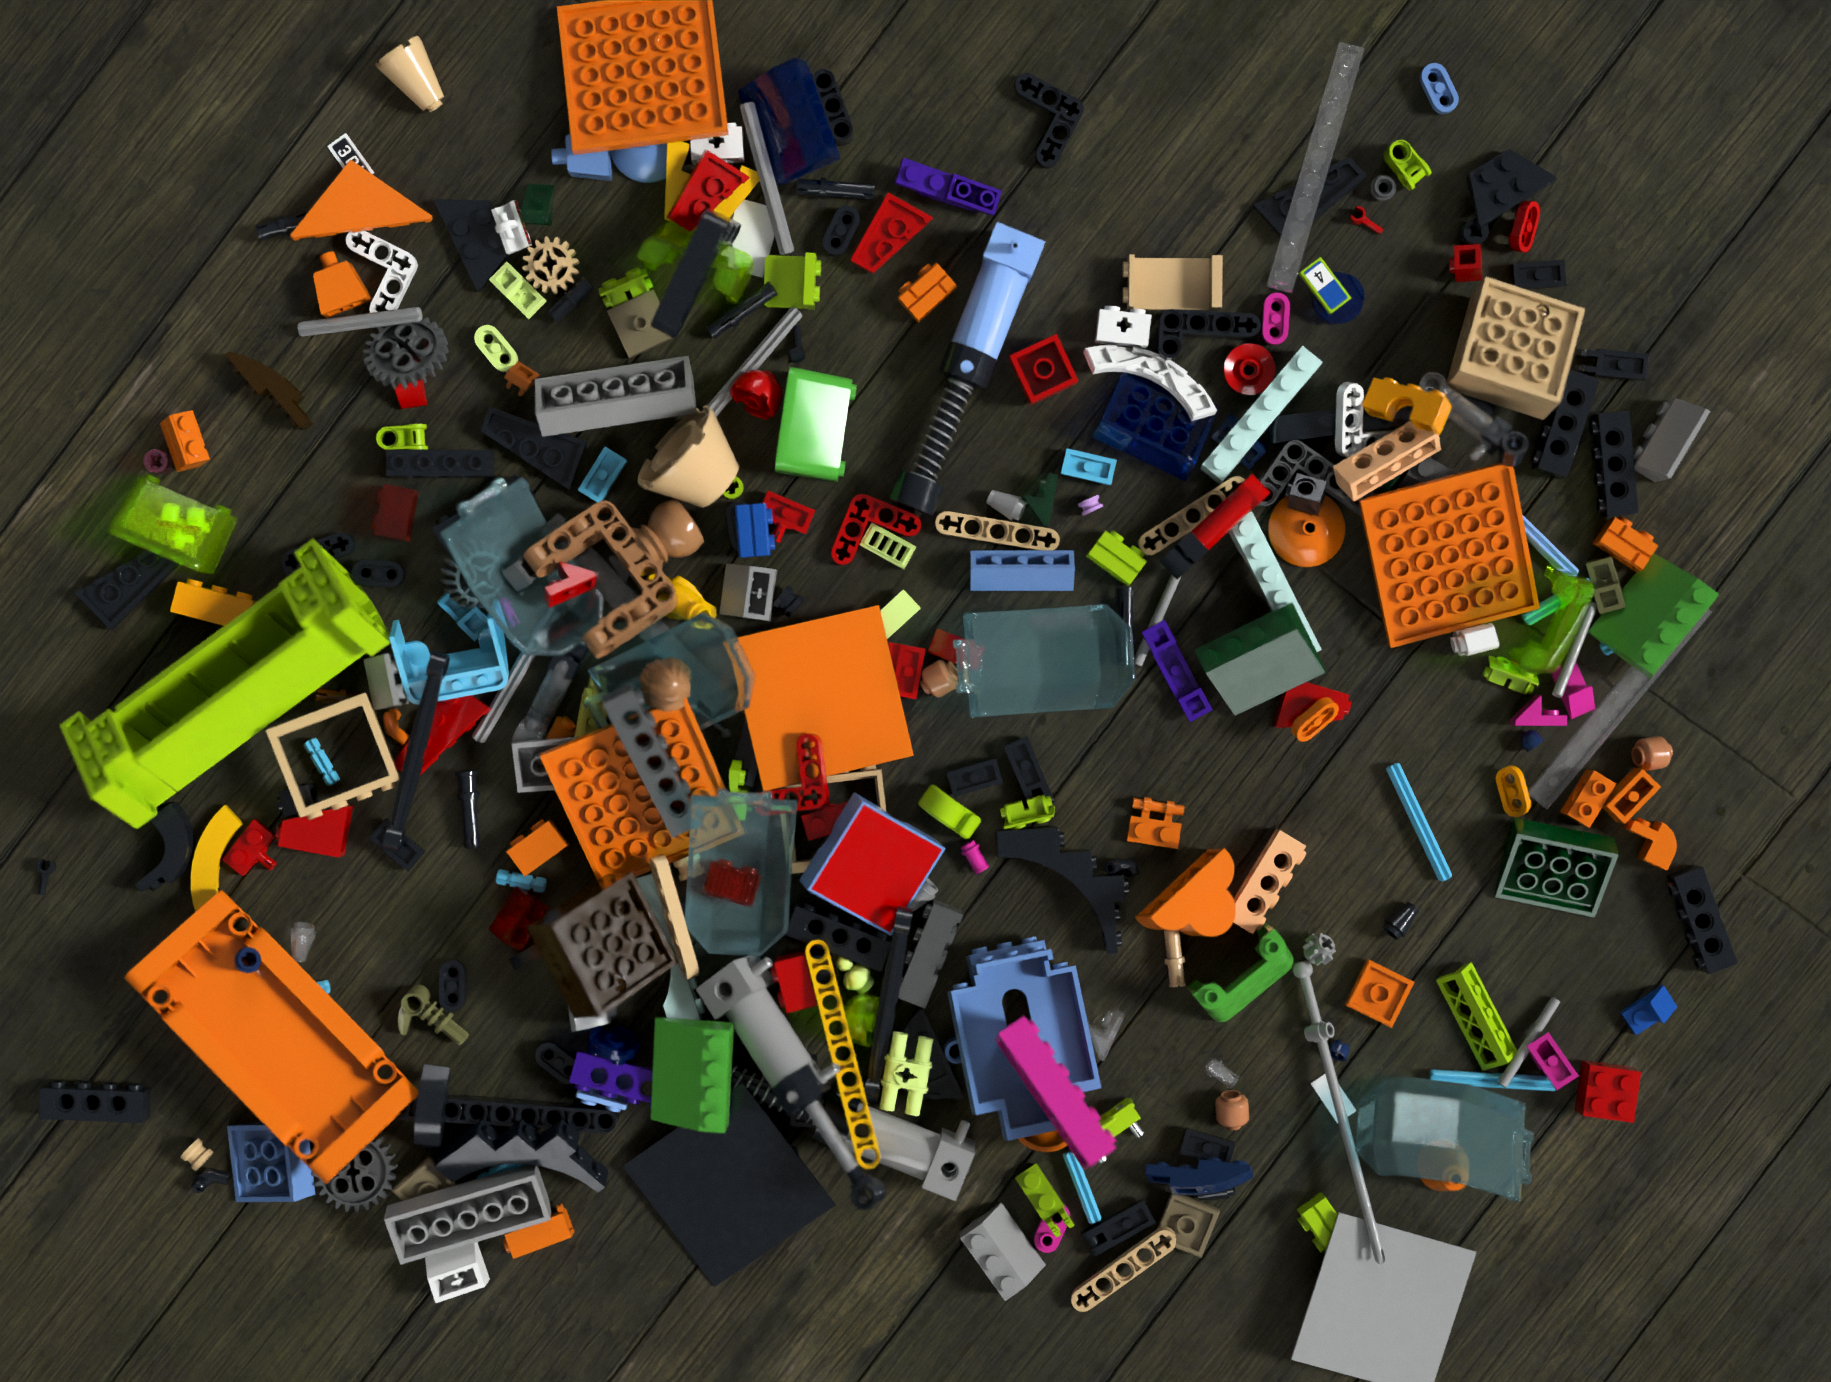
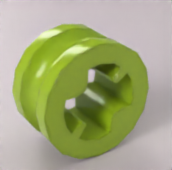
M737 476L734 478L733 483L738 482L739 488L735 489L734 494H730V491H725L723 495L726 498L735 499L742 494L743 483Z

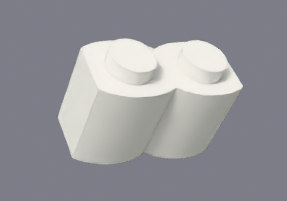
M1491 623L1453 632V637L1450 638L1453 651L1457 652L1460 656H1469L1499 647L1495 627Z

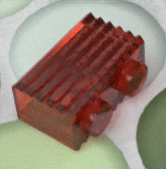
M718 859L717 862L711 861L702 893L752 908L761 880V875L757 874L758 870L743 866L741 870L732 867L733 863L724 859Z

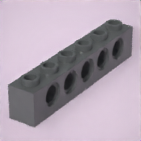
M629 683L602 696V704L673 838L699 826V815L702 814V811L696 800L691 801L688 795L691 792L685 778L680 779L677 773L680 769L674 756L669 758L665 750L668 748L664 736L662 734L657 735L654 726H657L652 713L650 711L646 713L642 706L645 703L642 693L639 689L634 690L632 684ZM627 711H635L638 714L634 719L624 717ZM640 733L649 735V739L643 742L638 741L635 737ZM650 756L661 758L656 764H651L647 761ZM663 778H669L672 780V783L663 786L659 784V781ZM674 800L683 802V805L678 808L672 807L670 804Z

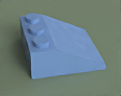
M262 1121L227 1126L236 1202H295L315 1195L313 1171L288 1146L286 1147ZM304 1141L300 1144V1153L305 1155L311 1153L309 1141Z

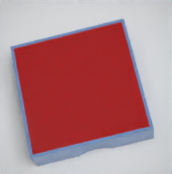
M853 793L836 820L829 838L818 849L799 881L808 891L891 936L894 930L898 906L909 908L946 848L933 837L908 823L894 819L884 809Z

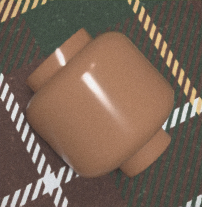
M938 660L923 669V680L920 681V684L926 694L929 695L931 693L935 697L940 698L957 688L960 675L951 661Z
M1661 736L1637 740L1631 752L1634 764L1645 771L1667 767L1673 755L1671 745Z
M1226 1090L1216 1099V1120L1220 1125L1228 1130H1238L1249 1121L1248 1099L1240 1091Z

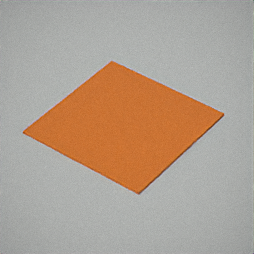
M879 605L728 640L763 791L801 783L796 742L801 735L807 733L818 735L822 741L826 776L914 756ZM809 738L808 742L804 743V748H809L810 756L805 757V761L817 759V755L811 756V748L815 747V744L810 742ZM809 764L806 770L807 775L811 778H816L819 774L817 765Z

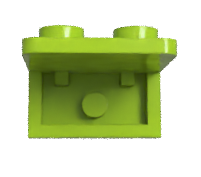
M805 253V257L768 255L765 258L764 285L769 281L778 293L777 296L764 304L766 307L815 309V302H820V286H816V276H821V260H817L816 253Z

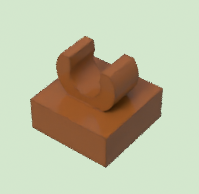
M518 361L508 369L504 377L508 380L506 388L510 389L515 384L520 387L518 395L522 396L535 384V379H538L540 374Z

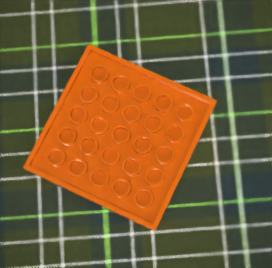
M604 0L557 6L572 151L574 155L729 135L713 0Z
M1499 462L1358 500L1388 646L1390 648L1540 609L1514 467L1506 466Z
M684 698V706L681 709L661 711L652 707L645 710L646 713L650 711L656 721L657 726H654L657 735L662 734L668 745V748L665 750L669 758L674 756L680 769L677 773L680 779H686L691 790L688 793L691 801L696 800L702 811V814L699 815V826L673 838L613 724L540 753L543 765L597 880L605 875L633 872L634 876L637 877L651 871L650 858L663 854L669 864L745 833L687 698ZM638 714L627 717V719H634ZM640 733L635 738L643 742L649 739V735ZM650 756L647 759L651 764H656L661 760L658 756ZM663 778L659 781V784L663 786L672 783V780L669 778ZM674 800L670 805L678 808L683 805V802Z

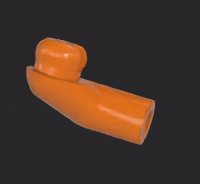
M390 708L382 717L385 732L400 745L404 746L410 739V735L399 728L400 711L396 708Z

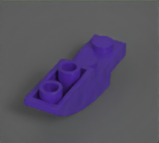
M906 158L901 159L894 182L896 185L916 191V194L991 216L995 215L1002 190L963 176L951 175Z

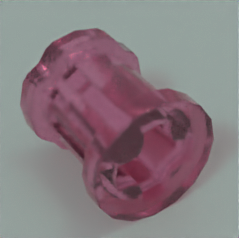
M153 449L144 456V465L150 472L167 474L174 467L173 459L168 452ZM157 457L161 458L160 463L162 465L160 467L156 466L158 464Z

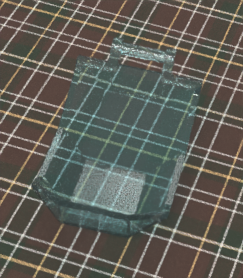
M499 477L492 482V486L468 502L463 501L457 505L461 519L442 531L441 536L470 590L511 643L524 655L563 656L584 641L581 637L598 625V621L603 617L604 595L594 588L549 608L544 601L545 587L555 580H561L558 575V568L544 577H537L529 586L520 591H516L503 574V570L524 554L527 549L552 533L529 490V483L525 479L520 478L508 487L505 481ZM560 544L556 546V549H563ZM573 560L566 562L567 564L576 566Z
M1107 604L964 613L965 639L953 640V648H956L958 672L956 693L968 692L970 718L1114 708L1135 682L1132 628Z
M702 612L676 627L589 669L588 672L599 693L582 701L585 708H589L599 729L608 726L598 705V702L602 701V696L629 683L632 684L634 690H641L639 676L643 672L642 669L646 667L645 665L654 661V659L659 658L662 660L669 656L681 659L691 670L692 680L689 681L691 685L690 696L687 699L701 730L749 708L755 673L733 628ZM645 703L642 704L645 710L652 708V706H648ZM627 711L624 717L627 718L637 713L635 711Z
M718 789V796L692 795L685 908L687 929L709 954L762 956L788 932L797 801L771 799V791H764L763 794L726 792L727 789Z
M1405 1076L1385 1077L1359 1102L1355 1151L1379 1176L1402 1175L1462 1183L1506 1197L1511 1202H1521L1522 1184L1532 1183V1174L1529 1172L1531 1143L1534 1141V1133L1525 1129L1526 1104L1524 1102L1469 1084Z

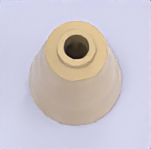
M415 36L408 40L410 42L409 45H399L382 57L379 63L375 65L422 111L428 109L429 112H432L443 105L441 99L444 98V95L422 40L419 36Z

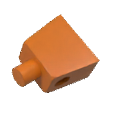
M334 251L320 256L324 269L315 272L313 278L321 315L329 318L372 301L371 295L351 263L348 261L338 263Z

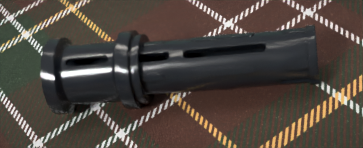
M475 769L455 771L459 784V792L456 795L458 800H461L464 848L466 849L471 848V838H473L474 848L481 847L476 799L480 796V791H477L476 775L478 770Z

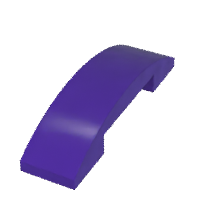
M1165 620L1142 631L1141 633L1153 658L1188 721L1192 722L1212 711L1201 687L1198 686L1176 645L1177 642Z

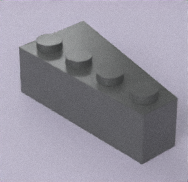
M933 899L932 904H926L922 914V918L926 920L922 928L917 927L912 940L916 943L913 952L908 951L904 960V966L907 968L901 979L899 999L926 1008L938 978V971L941 970L946 959L947 948L952 944L955 937L956 925L962 920L963 911L935 899Z

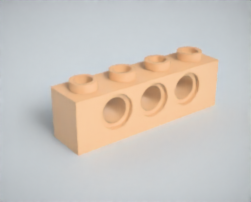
M1408 421L1403 426L1333 466L1336 483L1353 501H1356L1440 451L1439 435L1416 429L1413 423Z
M1275 829L1233 898L1236 906V915L1233 923L1252 934L1255 930L1259 931L1266 921L1264 915L1268 908L1273 909L1279 900L1277 893L1282 886L1286 887L1293 876L1290 873L1295 864L1299 865L1306 855L1304 851L1306 845L1281 830ZM1281 853L1286 856V863L1282 867H1276L1274 864L1275 856ZM1264 876H1271L1273 879V884L1268 889H1263L1260 884ZM1251 898H1258L1260 902L1259 907L1254 911H1249L1247 908L1248 901Z

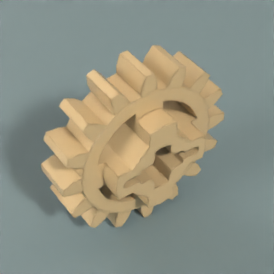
M546 236L543 244L535 240L537 247L535 249L528 247L527 249L531 255L523 256L528 265L522 268L525 272H530L526 279L528 281L535 280L533 283L535 289L542 285L544 293H547L549 288H551L553 293L557 294L558 287L560 286L566 291L567 282L575 283L571 277L572 274H579V271L574 266L580 264L578 259L572 258L576 251L574 249L568 250L570 244L567 241L560 245L558 237H555L554 241L551 242L548 236ZM554 249L560 250L566 257L556 256ZM543 251L541 258L536 260L537 256ZM550 257L557 264L553 266L552 273L545 267L549 265ZM563 270H567L565 275L561 279H559V276L563 272ZM536 273L547 275L548 282L541 280Z

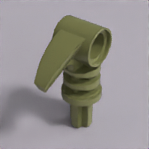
M415 985L411 987L401 1000V1007L398 1013L400 1034L406 1035L412 1016H418L422 1021L426 1018L429 1021L428 1026L435 1025L434 1032L436 1034L442 1031L458 1045L463 1044L469 1034L451 1019L454 1014L452 1012L444 1014L442 1007L439 1009L436 1007V1001L431 1003L430 992L425 986ZM411 996L417 997L420 1004L415 1003Z

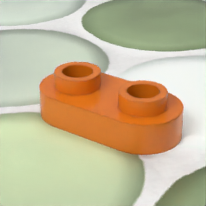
M1328 697L1317 700L1313 706L1294 720L1291 727L1292 734L1299 741L1310 740L1337 716L1338 705Z

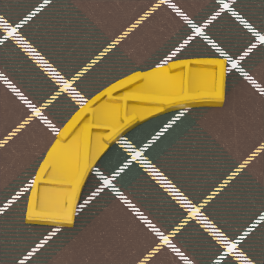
M224 805L208 823L195 849L191 868V894L195 912L219 892V864L222 854L233 835L244 824L227 805Z

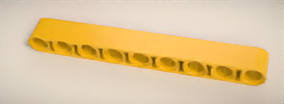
M813 940L806 947V958L832 1062L840 1067L836 1078L856 1158L860 1166L871 1169L879 1163L880 1152L830 952L826 943L821 940ZM815 944L822 945L825 949V954L820 959H814L810 955V948ZM823 969L828 970L831 974L830 982L825 985L819 984L816 980V974ZM827 995H834L837 998L838 1004L833 1010H827L822 1005L823 998ZM834 1020L841 1021L844 1025V1030L840 1035H832L829 1031V1024ZM839 1046H846L850 1050V1057L845 1061H840L835 1056V1051ZM850 1071L856 1075L857 1080L853 1086H845L842 1083L841 1077L845 1072ZM853 1097H858L863 1102V1107L858 1112H853L848 1108V1102ZM865 1123L868 1125L870 1131L866 1137L860 1138L855 1134L854 1129L857 1124ZM872 1149L876 1154L875 1160L871 1163L863 1162L861 1159L863 1150Z

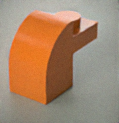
M1637 817L1636 821L1629 819L1623 828L1645 839L1637 858L1659 869L1668 870L1677 849L1676 837L1673 831L1663 822L1654 821L1652 825V823Z

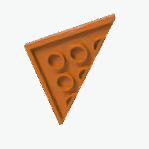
M350 160L290 236L295 241L300 238L314 236L317 238L336 235V233L351 231L354 233L380 227L410 225L409 223L424 221L427 223L431 222L433 218L432 215Z

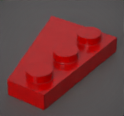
M704 150L666 218L691 232L698 225L705 211H713L750 177L710 151Z
M887 193L852 256L851 262L874 274L932 221L933 217L896 196Z

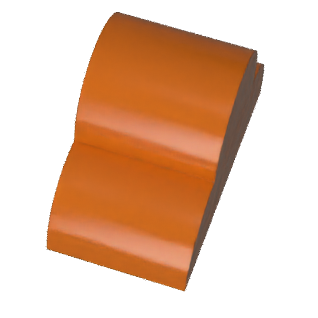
M1225 848L1207 849L1135 916L1136 920L1148 929L1179 930L1190 936H1218L1226 932L1233 924L1236 915L1234 899L1226 889L1234 876V863Z

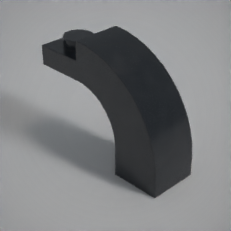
M178 802L170 803L150 820L164 839L165 853L160 864L135 884L141 892L157 890L165 883L164 880L167 884L176 882L186 872L192 861L195 849L194 830L188 815Z
M425 1064L423 1067L415 1113L414 1144H418V1146H422L425 1149L443 1148L445 1144L444 1118L451 1082L450 1067Z

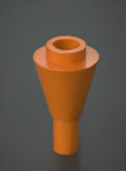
M557 716L546 739L571 738L575 735V723L566 716L563 718Z

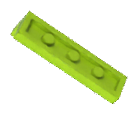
M1472 962L1462 965L1456 972L1439 977L1436 982L1482 1071L1508 1064L1513 1059L1517 1049ZM1455 979L1460 988L1459 993L1450 990L1447 982ZM1460 1003L1469 1006L1471 1010L1470 1016L1462 1013L1459 1007ZM1472 1025L1481 1029L1483 1033L1482 1039L1474 1036L1471 1031ZM1484 1048L1492 1051L1496 1060L1487 1062L1483 1054Z

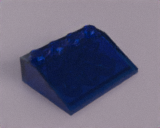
M799 58L788 60L771 68L738 90L742 104L747 102H754L777 187L841 159L807 61Z
M1122 372L1093 438L1186 481L1198 460L1217 412L1215 415L1191 421L1182 404L1165 388L1142 376Z

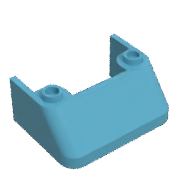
M490 602L487 617L489 627L480 632V648L448 654L450 655V662L447 673L441 683L438 701L497 691L507 685L509 671L505 636L496 602ZM394 620L389 639L407 699L411 703L419 705L428 677L426 670L430 658L429 649L420 641L405 643L399 620Z

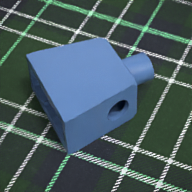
M571 134L565 137L566 148L552 149L553 165L567 164L570 176L612 181L610 151L574 155Z

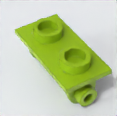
M634 268L625 273L626 277L619 280L612 278L602 283V287L599 288V294L601 297L607 296L602 298L606 308L610 306L614 308L629 301L625 293L630 290L633 298L650 291L649 289L654 286L650 278L644 279V277L648 276L646 268L641 270Z
M1489 655L1490 668L1486 666L1483 671V676L1486 677L1487 681L1504 686L1507 678L1511 679L1508 688L1524 695L1527 693L1532 694L1535 685H1539L1537 673L1532 668L1527 666L1519 667L1511 664L1504 657L1498 656L1495 658Z
M1041 795L1027 799L1029 807L1027 809H1024L1022 800L1005 804L1003 808H1000L1001 816L1005 818L1004 829L1011 828L1012 830H1017L1025 827L1028 823L1036 822L1040 824L1049 821L1051 817H1054L1055 806H1052L1051 797Z

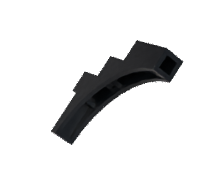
M1058 826L996 830L998 857L1021 858L1038 862L1059 872L1070 880L1086 896L1096 913L1102 929L1106 953H1118L1117 947L1122 946L1121 931H1116V921H1120L1119 905L1115 906V902L1125 901V895H1129L1128 879H1124L1122 873L1092 875V871H1097L1096 855L1091 856L1090 850L1060 851V847H1064V832H1059Z
M481 1119L438 1151L434 1168L452 1183L468 1173L485 1167L503 1164H528L547 1167L582 1181L597 1193L605 1188L609 1172L585 1148L578 1145L580 1134L577 1133L574 1127L569 1126L562 1119L542 1134H538L535 1128L529 1126L522 1119L502 1134H498L492 1126H489Z

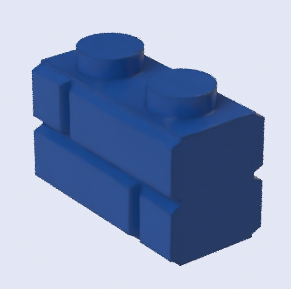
M766 503L736 505L735 516L739 558L771 556V550H775L774 534L769 535L768 524H773L772 508L767 509Z

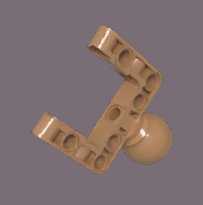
M673 498L659 504L651 513L648 526L641 525L640 529L631 528L611 502H597L531 546L524 553L523 557L535 574L541 578L556 570L559 562L566 563L604 539L642 591V595L627 605L624 603L613 610L610 614L599 620L598 625L581 637L596 658L607 655L676 608V591L662 571L663 562L667 563L668 557L683 558L690 556L704 544V539L698 527L677 499ZM603 514L611 515L606 521L599 520ZM622 533L626 535L621 541L614 540L617 534ZM559 543H568L565 549H556ZM647 573L655 574V577L650 581L642 579ZM662 593H667L670 595V597L665 601H659L657 599V597ZM619 622L627 624L622 630L614 629V626Z

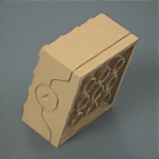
M1485 277L1470 297L1445 388L1544 420L1560 404L1585 309Z

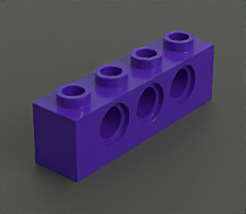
M580 1050L577 1052L569 1081L575 1084V1089L589 1092V1089L593 1088L600 1090L599 1095L614 1098L615 1094L625 1096L624 1101L639 1104L640 1100L648 1102L651 1108L652 1095L644 1094L641 1086L645 1081H653V1069ZM595 1068H601L605 1071L606 1078L604 1081L596 1082L592 1079L591 1073ZM619 1075L629 1076L631 1085L628 1088L623 1089L617 1085L616 1080Z

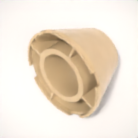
M704 405L703 408L705 410L699 411L696 408V413L684 416L655 446L658 452L651 461L646 459L640 470L638 484L641 487L701 508L710 505L725 492L736 477L739 465L713 410L709 406Z

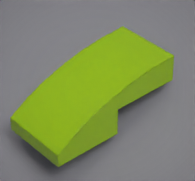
M733 759L729 769L730 794L739 818L745 819L747 810L752 811L754 795H750V786L745 785L746 771L742 770L743 761Z

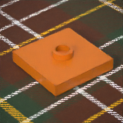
M1366 959L1345 1005L1392 1028L1414 981Z

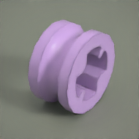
M1099 495L1077 504L1078 507L1083 509L1082 516L1104 507L1103 504L1098 502Z

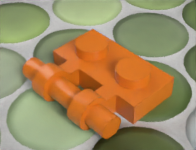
M1148 797L1143 799L1133 798L1132 808L1141 809L1140 817L1130 815L1126 841L1178 849L1182 824L1172 822L1173 815L1183 816L1184 806L1176 805L1173 801H1166V803L1156 802ZM1150 811L1164 813L1163 820L1149 818Z

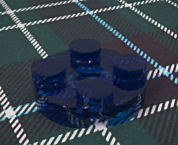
M1332 272L1351 299L1329 315L1312 292V305L1316 314L1328 324H1344L1354 319L1360 313L1365 293L1356 277L1341 272Z
M602 1025L594 1027L590 1031L587 1051L591 1055L610 1059L615 1065H624L626 1060H631L638 1055L640 1041H636L637 1036L633 1032L612 1025L610 1030H602Z

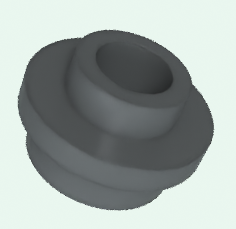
M1379 175L1371 182L1370 192L1376 200L1387 201L1394 196L1396 183L1388 175ZM1380 184H1384L1387 187L1385 193L1379 191L1378 186Z

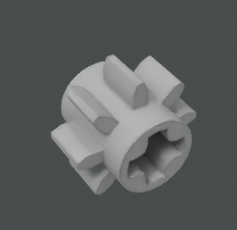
M1313 933L1305 939L1307 944L1303 946L1304 956L1309 962L1318 966L1320 963L1326 965L1333 959L1332 954L1336 952L1335 944L1329 936L1323 935V933L1316 936Z

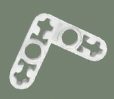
M366 231L349 232L346 236V244L349 249L387 268L386 274L370 304V313L378 312L376 308L384 305L386 300L381 298L383 294L394 300L393 304L388 301L385 308L388 311L397 310L417 270V260L410 253ZM362 235V240L370 244V248L367 249L362 245H358L355 248L356 244L353 242V238H359ZM386 246L389 253L385 259L379 260L376 258L375 250L377 247ZM394 255L403 261L409 258L408 262L411 264V267H405L402 271V266L393 261ZM392 280L399 281L400 290L396 294H389L387 291V284Z
M1345 382L1339 386L1336 398L1335 449L1339 455L1346 458L1366 447L1370 437H1374L1376 442L1386 434L1394 431V429L1363 431L1362 404L1364 402V392L1360 385L1351 382ZM1353 391V395L1347 398V393ZM1352 413L1354 421L1351 426L1346 427L1345 418L1348 414ZM1350 442H1351V443H1352L1351 447H1348L1347 450H1346V449H1345L1346 445L1350 444Z

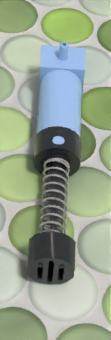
M996 223L983 255L982 266L952 341L949 342L938 369L941 374L948 378L950 384L948 388H944L946 390L945 396L940 397L943 401L940 407H936L939 410L937 416H932L935 421L933 426L929 425L931 431L929 435H925L928 438L926 443L921 444L924 448L922 453H918V456H920L918 463H914L916 466L915 471L907 472L900 470L889 500L933 517L944 489L943 486L934 481L938 479L936 472L941 470L939 464L945 460L944 452L949 451L947 447L948 442L953 441L951 434L957 432L954 427L955 424L960 423L959 414L964 413L962 407L968 404L966 397L972 394L970 390L975 388L979 390L987 389L997 364V358L1027 283H1030L1045 241L1001 223Z

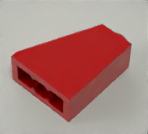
M1305 682L1281 694L1272 726L1276 728L1292 727L1297 717L1313 706L1317 700L1325 697L1332 699L1339 708L1337 716L1332 721L1343 720V716H1347L1351 708L1350 695Z
M348 804L334 811L333 809L322 811L323 815L311 820L304 816L282 821V825L279 824L276 831V839L279 840L278 846L338 858L345 856L354 805Z

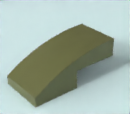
M1612 555L1587 561L1586 567L1593 585V593L1599 613L1603 614L1625 608Z

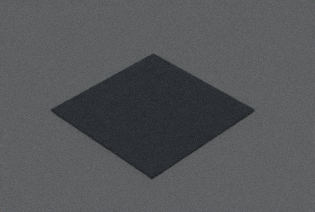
M743 1082L730 1091L729 1125L725 1133L703 1132L677 1127L623 1165L633 1181L715 1287L836 1205Z

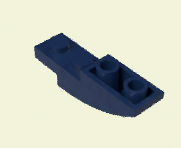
M1212 1157L1206 1160H1199L1198 1169L1190 1165L1170 1167L1167 1163L1155 1162L1154 1165L1147 1164L1145 1172L1149 1182L1170 1184L1169 1187L1173 1195L1216 1193L1241 1185L1253 1178L1252 1168L1246 1162L1233 1160L1232 1163H1227Z

